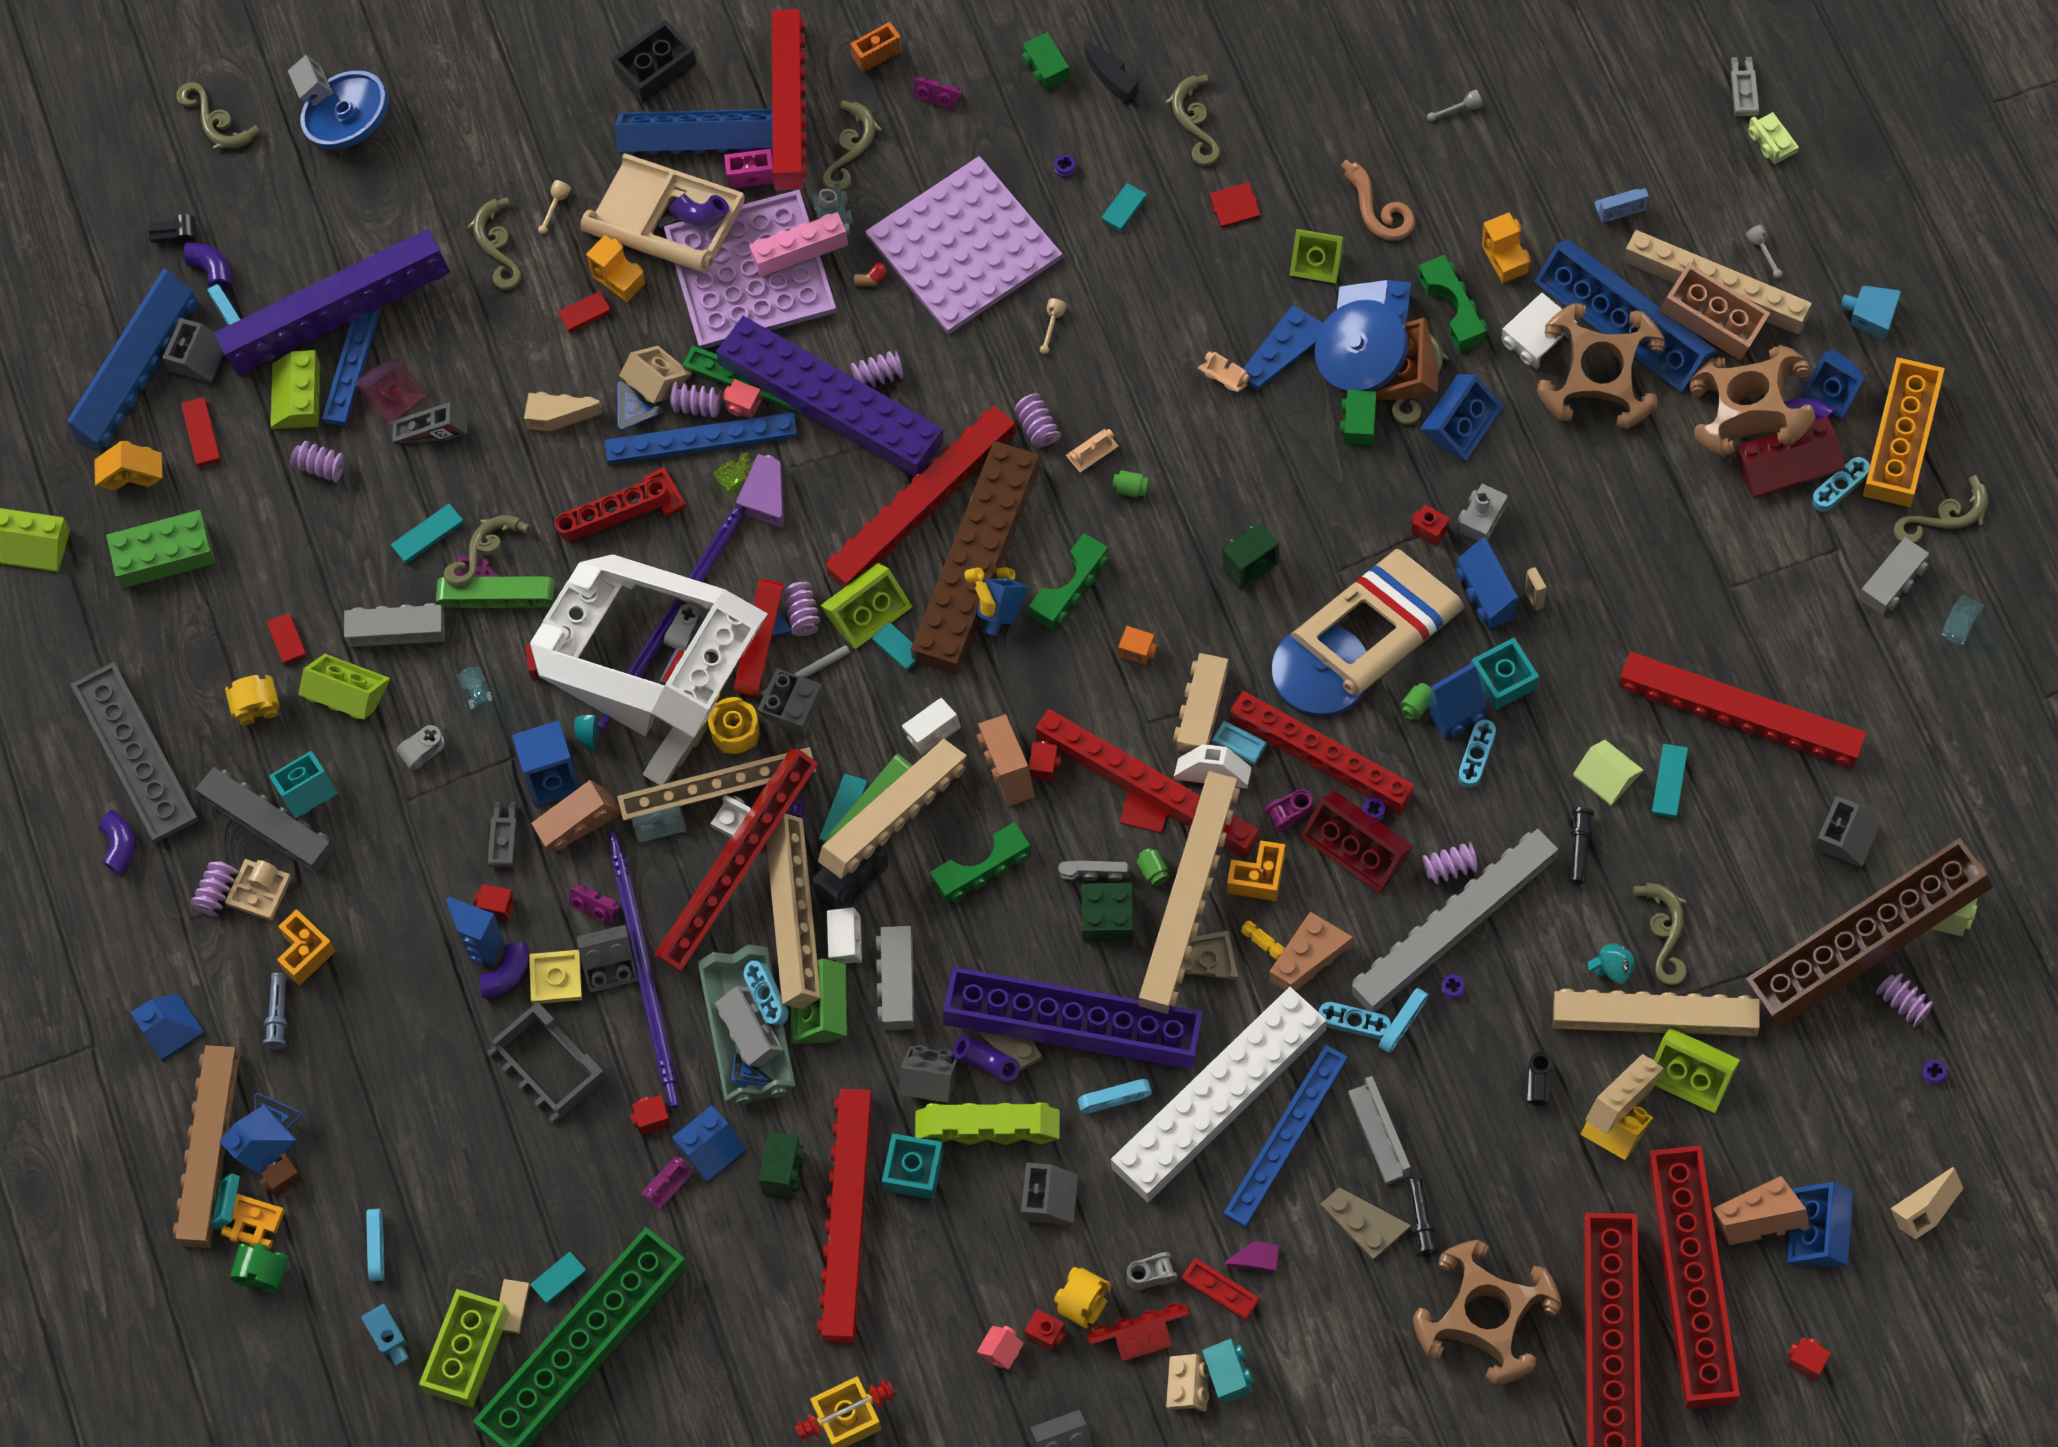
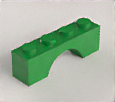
M1445 255L1418 265V278L1427 295L1444 297L1452 302L1457 310L1455 318L1449 323V335L1458 352H1463L1484 343L1486 332H1488L1486 323L1483 319L1478 318L1476 305L1473 300H1469L1466 296V287L1462 281H1458L1453 263L1448 262Z
M1085 533L1082 534L1070 550L1071 562L1076 568L1073 579L1061 588H1042L1029 605L1030 617L1053 631L1058 625L1064 624L1068 617V611L1072 606L1076 607L1083 591L1093 585L1096 579L1095 575L1099 570H1103L1107 566L1110 559L1108 547Z
M1015 822L993 834L994 849L989 858L983 863L975 866H963L949 860L930 872L931 882L946 904L952 901L958 902L966 895L965 893L972 889H980L987 883V880L994 876H1002L1009 867L1014 864H1022L1029 858V855H1031L1030 844Z

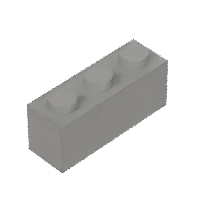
M1904 537L1861 589L1859 600L1882 616L1888 609L1892 611L1900 601L1898 597L1901 593H1907L1911 589L1916 575L1921 576L1926 571L1929 565L1927 563L1929 553Z
M736 986L715 1002L720 1018L726 1023L731 1039L737 1044L741 1051V1058L748 1066L763 1067L783 1051L771 1025L763 1019L749 987Z

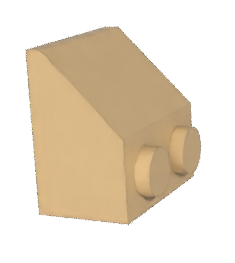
M659 346L631 352L619 376L626 381L628 386L639 391L647 401L656 403L667 400L671 396L674 382H677L679 388L692 373L683 369L679 362Z

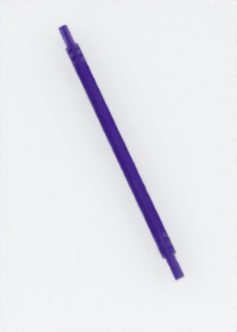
M736 507L735 510H731L688 578L703 582L743 520V514L747 508L742 507V509H738ZM677 597L674 599L627 674L639 678L643 676L663 645L665 634L672 625L679 609L688 603ZM604 714L598 722L599 729L605 731L613 718Z
M611 832L608 834L613 854L611 861L661 1083L666 1089L670 1109H675L680 1106L675 1088L677 1080L626 855L622 853L618 832Z

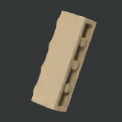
M1199 653L1198 661H1193L1190 672L1193 680L1192 683H1187L1185 697L1188 700L1186 705L1181 706L1179 719L1182 720L1181 727H1176L1173 741L1177 742V751L1188 753L1202 744L1209 745L1228 672V659Z
M1642 1054L1596 1098L1585 1120L1607 1134L1652 1091L1663 1067L1658 1065L1653 1059Z

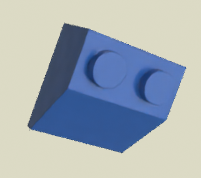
M712 1105L672 1137L676 1148L707 1183L747 1152L729 1124Z

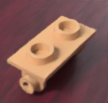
M1209 351L1205 356L1207 362L1198 367V369L1205 372L1204 374L1207 377L1223 383L1228 390L1239 392L1248 386L1246 382L1250 375L1247 374V371L1234 363H1231L1228 369L1225 368L1229 360L1216 352L1212 353Z
M1103 429L1069 452L1066 457L1081 473L1119 446L1113 440L1114 434L1110 429Z

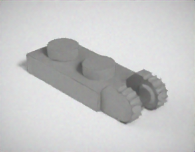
M1737 57L1731 58V84L1735 117L1758 116L1759 105L1755 70H1753L1752 57H1746V71H1739Z
M1062 861L1058 865L1059 876L1066 881H1074L1078 877H1083L1084 880L1095 881L1098 880V877L1108 878L1109 881L1119 882L1123 878H1129L1127 862Z

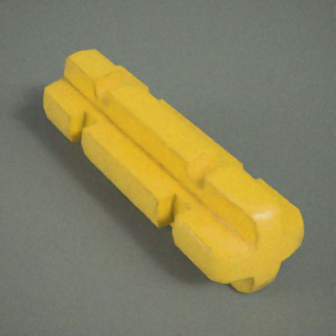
M1247 921L1242 926L1241 932L1245 936L1251 937L1255 944L1264 951H1269V955L1278 960L1285 949L1281 944L1275 943L1272 937L1260 928L1257 929L1256 925L1251 921Z

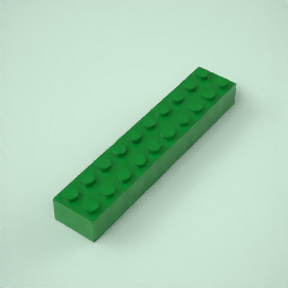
M645 1227L473 1420L477 1430L497 1447H529L687 1269L688 1266L685 1258Z

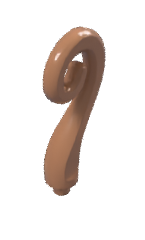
M1346 159L1341 164V167L1346 171L1344 176L1358 190L1361 214L1368 229L1377 237L1387 241H1400L1407 238L1415 226V217L1412 210L1404 203L1391 202L1381 211L1382 221L1390 226L1393 223L1391 214L1400 213L1404 217V223L1401 227L1395 229L1382 225L1374 214L1372 183L1368 173L1358 162L1352 164Z

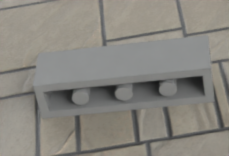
M428 603L424 606L402 605L397 608L379 606L376 609H364L357 607L344 611V638L348 647L445 641V614L442 606L434 603Z
M911 926L881 927V936H876L877 951H881V959L877 960V975L882 974V983H877V996L882 998V1007H878V1022H883L884 1030L914 1029L913 939Z

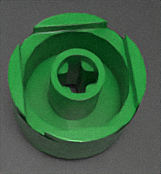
M255 1243L254 1247L239 1244L231 1270V1281L249 1289L257 1287L263 1288L262 1292L278 1293L289 1256L280 1252H269L268 1246Z

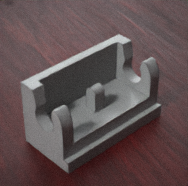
M305 55L288 70L297 94L302 101L316 94L317 97L311 101L314 106L327 96L333 94L321 65L309 56Z

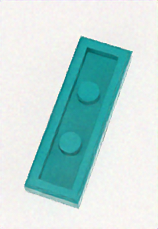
M447 504L393 542L391 547L406 565L462 526L464 521L454 508Z
M1663 744L1651 815L1676 819L1688 751L1687 747Z
M844 773L819 837L821 843H824L832 830L866 791L868 786L867 780Z

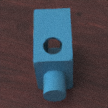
M1862 286L1858 298L1844 294L1840 308L1853 311L1850 323L1852 326L1877 338L1886 340L1901 291Z
M385 1304L361 1316L385 1358L390 1356L395 1366H399L409 1360L404 1350V1347L408 1344ZM389 1336H393V1337H394L391 1342H389V1343H386V1342H385V1340H386L387 1337H389Z

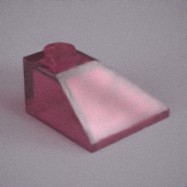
M395 358L372 368L354 382V385L368 404L388 424L392 423L426 396L400 358Z

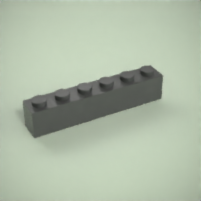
M213 767L195 789L199 798L316 874L334 852L330 844L331 840L322 832L318 834L313 832L311 826L305 821L293 819L292 814L285 808L280 807L278 809L273 806V802L265 795L261 794L258 796L253 793L254 790L245 782L239 784L233 780V775L224 769L219 771Z

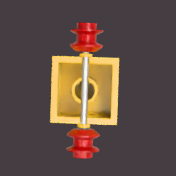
M857 1376L810 1398L818 1418L816 1421L814 1416L807 1414V1421L801 1422L797 1419L798 1425L794 1427L800 1440L806 1439L807 1443H809V1437L812 1435L820 1438L821 1429L823 1428L832 1447H847L881 1431L880 1421L872 1404L875 1403L878 1407L883 1408V1401L888 1399L893 1403L892 1397L896 1396L890 1381L885 1383L881 1379V1385L878 1387L870 1384V1394H866Z

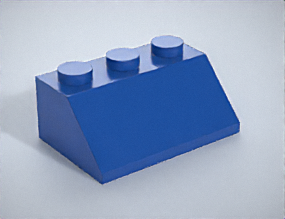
M1457 374L1420 430L1435 446L1463 461H1467L1503 408V405L1477 375Z
M1484 537L1458 558L1455 573L1459 582H1464L1467 587L1466 594L1471 603L1475 602L1480 621L1482 623L1485 622L1488 628L1491 629L1516 618L1518 597Z
M448 896L446 900L470 961L480 966L486 964L492 967L505 941L494 914Z
M1835 1182L1794 1188L1793 1192L1807 1210L1810 1229L1804 1231L1801 1228L1790 1230L1787 1263L1820 1268L1848 1265L1853 1191Z

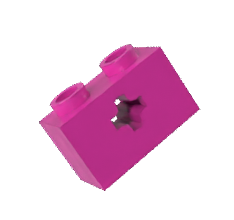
M771 149L724 155L726 175L730 189L774 183Z

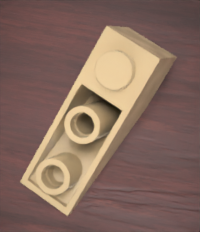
M545 392L529 393L524 420L527 429L553 431L602 414L599 400L592 397L575 398L566 394L555 396Z
M1950 1168L1890 1208L1899 1229L1916 1240L1939 1223L1963 1190L1955 1168Z

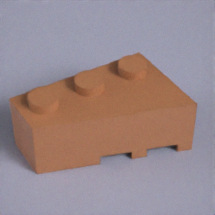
M1006 714L978 723L980 734L976 735L981 749H986L984 752L988 766L992 765L993 769H991L994 781L999 784L1007 807L1035 798L1028 764Z
M589 780L531 824L544 846L557 851L564 849L573 841L619 817L622 813L610 790Z
M1310 912L1271 968L1270 982L1284 991L1289 987L1294 991L1298 990L1315 977L1316 973L1324 967L1331 965L1337 957L1345 951L1348 952L1352 949L1353 937Z
M1782 1176L1713 1208L1716 1228L1728 1245L1761 1239V1235L1776 1232L1777 1236L1784 1235L1786 1230L1801 1228L1802 1231L1810 1229L1806 1208Z

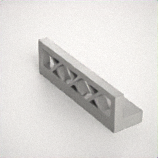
M1373 1076L1365 1078V1085L1348 1091V1096L1383 1180L1388 1185L1410 1177L1411 1167Z

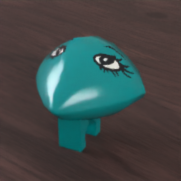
M1616 943L1605 945L1601 948L1599 956L1588 962L1590 972L1595 970L1597 977L1607 974L1617 984H1625L1635 966V959L1631 951Z

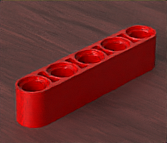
M652 478L560 514L555 520V528L563 540L567 542L575 541L666 505L670 500V492L662 479ZM656 490H662L660 494L653 495ZM640 498L636 504H630L633 499ZM617 507L616 511L608 513L610 508ZM589 516H595L593 520L586 521ZM572 524L569 530H563L566 525Z
M763 578L759 579L753 606L766 612L768 615L744 656H741L733 692L758 697L784 583Z

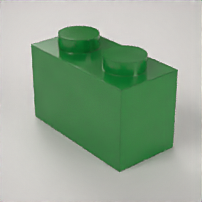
M1048 32L1023 43V54H1021L1023 62L1027 67L1030 66L1032 68L1034 80L1037 84L1041 83L1045 91L1070 79L1069 66Z
M1347 390V399H1342L1341 413H1346V419L1341 420L1340 434L1344 435V444L1373 445L1376 391Z

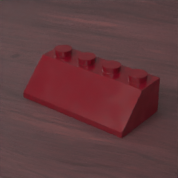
M1827 417L1815 420L1809 430L1792 445L1779 444L1777 433L1736 445V465L1754 499L1845 470L1837 435Z
M1335 790L1320 799L1300 836L1378 893L1385 889L1403 867L1414 847Z

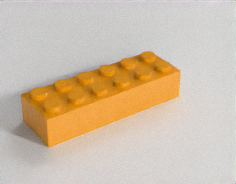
M1897 357L1863 493L1864 497L1911 507L1945 368Z

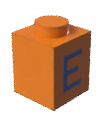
M1126 626L1118 646L1119 657L1147 666L1149 658H1154L1158 645L1155 644L1154 634Z

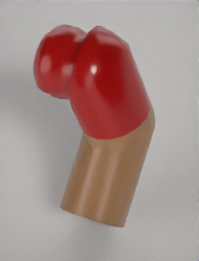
M877 263L867 275L855 274L854 285L877 286L886 276V266L882 263Z

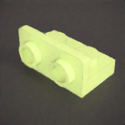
M1773 112L1759 120L1755 116L1750 118L1748 133L1754 141L1759 143L1763 155L1766 158H1770L1773 164L1798 152V145Z

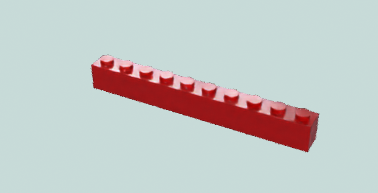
M799 9L772 10L773 179L775 190L803 189V179H807V165H803V162H807V149L803 148V146L807 145L806 131H802V129H807L806 115H802V113H807L806 98L802 99V96H806V82H802V80H806V68L802 66V64H806L805 50H801V48H806L805 34H801V32H806L805 18H800Z
M995 405L989 411L985 410L973 426H968L956 442H951L939 458H934L922 474H917L905 490H900L896 494L894 501L888 506H883L875 519L871 522H866L857 536L848 539L839 553H834L829 557L826 563L827 575L840 587L845 588L867 570L880 563L985 464L993 441L1006 444L1016 434L1015 422Z
M1633 652L1629 653L1620 676L1619 687L1628 693H1638L1646 696L1651 701L1668 703L1674 709L1691 711L1698 717H1708L1717 720L1719 724L1724 726H1735L1747 734L1755 733L1764 736L1770 742L1787 744L1791 749L1810 752L1817 758L1834 760L1843 767L1851 766L1855 768L1867 733Z
M1050 709L1046 711L1035 727L1037 740L1048 741L1057 745L1059 753L1191 828L1200 795ZM1233 815L1230 825L1225 824L1223 832L1227 833L1224 848L1246 860L1259 841V829Z
M799 749L789 750L655 952V957L672 969L682 971L818 765V762Z
M840 1089V1097H835L834 1111L838 1112V1121L833 1122V1137L837 1138L836 1146H831V1161H835L834 1170L829 1172V1185H833L832 1195L828 1194L827 1210H831V1217L826 1219L825 1234L829 1235V1244H824L823 1258L827 1259V1269L822 1268L821 1282L825 1284V1293L820 1294V1309L824 1310L823 1318L818 1319V1334H822L823 1341L827 1343L855 1344L872 1094L871 1090Z

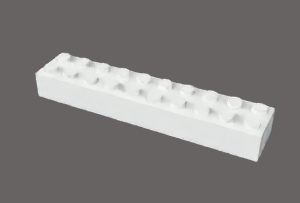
M1289 987L1111 1158L1112 1169L1147 1203L1151 1201L1326 1031L1327 1020Z

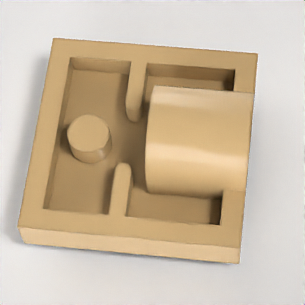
M245 859L225 904L228 907L272 921L292 877L288 873L277 870L275 866L265 861L258 860L253 862Z

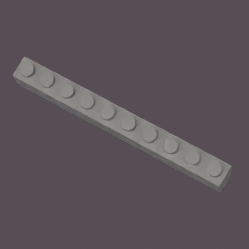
M1536 829L1532 834L1530 832L1526 833L1520 839L1518 846L1514 849H1507L1502 854L1499 862L1496 864L1491 863L1484 869L1483 875L1480 878L1470 880L1465 885L1464 891L1461 894L1451 896L1441 911L1435 910L1427 918V922L1422 927L1416 926L1409 933V938L1403 943L1401 941L1397 942L1390 949V954L1384 959L1382 957L1378 958L1371 965L1372 969L1366 974H1359L1352 982V995L1368 1011H1378L1554 862L1558 856V848L1539 829Z

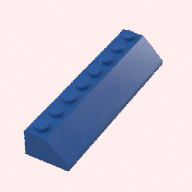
M772 109L620 113L615 123L617 152H623V154L628 155L636 154L637 151H646L647 154H658L660 151L679 154L683 150H692L693 153H704L710 149H716V152L720 153L728 152L730 149L749 152L753 148L771 149L773 151Z
M1570 240L1556 244L1534 280L1537 285L1565 306L1573 303L1585 305V316L1581 318L1603 334H1632L1637 332L1638 328L1632 327V323H1629L1630 312L1643 311L1660 329L1665 338V345L1662 352H1654L1647 346L1648 342L1640 343L1636 348L1634 358L1681 393L1690 386V380L1697 370L1706 361L1711 359L1717 351L1694 332L1658 311L1660 309L1659 306Z
M162 270L67 420L77 443L101 454L105 447L111 444L117 428L123 425L129 409L135 406L141 390L147 387L153 371L159 368L161 359L180 318L187 319L189 314H192L196 309L197 299L193 290L168 270Z

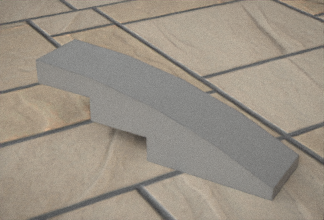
M715 702V704H714V706H713V708L711 709L710 712H712V710L715 708V705H716L718 702ZM708 716L695 738L673 727L656 751L643 775L658 785L667 784L677 767L683 765L693 746L697 747L709 727Z

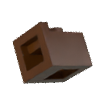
M285 1153L280 1155L281 1161L269 1164L265 1171L261 1173L263 1177L259 1179L267 1192L272 1190L276 1197L302 1180Z

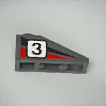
M448 402L394 420L392 442L400 444L443 441L467 434V412Z

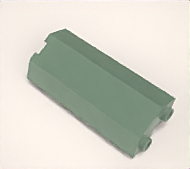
M747 945L734 954L712 952L698 961L724 1098L726 1102H736L737 1105H746L753 1101L772 1097H782L786 1095L788 1090L795 1087L783 1025L775 1026L770 1024L783 1051L763 1067H757L774 1081L764 1087L747 1085L744 1088L737 1086L731 1080L735 1053L741 1055V1051L731 1039L730 1031L726 1023L720 1018L715 1002L736 986L749 987L744 978V968L751 961L766 964L773 977L768 948L756 945ZM766 987L762 992L763 1000L767 999L770 995L769 987Z

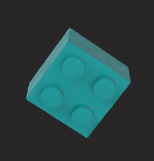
M1515 638L1471 659V663H1474L1477 668L1483 692L1495 711L1538 689L1539 675Z
M312 751L269 775L295 819L306 815L312 808L329 801L338 793Z
M892 1133L882 1178L884 1191L934 1200L944 1155L943 1143Z

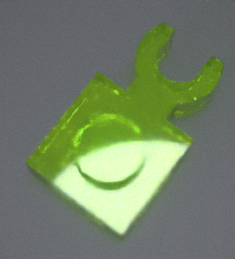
M748 452L743 453L736 464L731 459L713 472L715 480L728 494L747 479L745 473L750 472L755 462L745 464L750 459Z

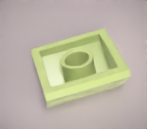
M1603 740L1590 747L1573 773V776L1612 806L1640 776L1643 769L1609 742Z

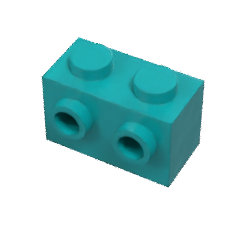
M1232 1339L1202 1350L1217 1396L1221 1401L1226 1404L1254 1392L1251 1385L1254 1383V1378L1250 1369H1246L1243 1362L1246 1359V1354L1241 1344L1237 1345Z

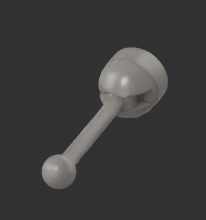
M1473 90L1465 95L1462 103L1437 113L1430 112L1427 115V119L1433 122L1437 117L1465 106L1471 110L1483 107L1481 97L1477 90Z
M1763 225L1751 228L1746 232L1748 240L1754 245H1760L1774 271L1773 276L1777 279L1781 278L1783 272L1777 268L1764 244L1767 234Z

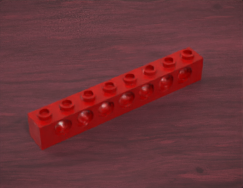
M1245 691L1241 693L1230 710L1232 723L1368 798L1381 799L1386 808L1399 815H1402L1414 796V784Z

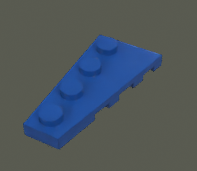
M1292 305L1243 368L1250 375L1246 383L1257 391L1277 377L1286 366L1292 365L1304 352L1310 351L1315 347L1316 338L1323 323Z

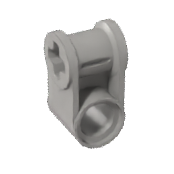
M694 604L681 606L672 625L665 634V645L674 649L688 648L691 640H693L703 623L699 609Z
M428 725L411 738L403 741L397 747L396 752L409 769L413 771L422 767L429 759L444 749L445 740L436 726Z
M1170 1252L1159 1253L1152 1257L1132 1262L1127 1269V1284L1129 1287L1138 1291L1175 1281L1178 1276L1177 1273L1173 1272ZM1139 1271L1142 1272L1145 1275V1277L1141 1280H1137L1132 1277V1274L1134 1272Z

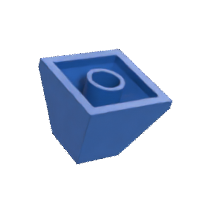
M1831 349L1822 355L1801 396L1817 399L1836 409L1834 415L1842 420L1862 386L1865 377L1851 360Z
M179 994L151 999L130 1012L161 1061L205 1034Z
M263 1105L237 1121L219 1142L236 1160L262 1176L261 1173L265 1171V1168L273 1162H279L282 1159L280 1155L286 1154L298 1140L266 1105Z

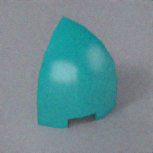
M578 716L574 721L576 737L586 750L595 753L600 734L596 716Z

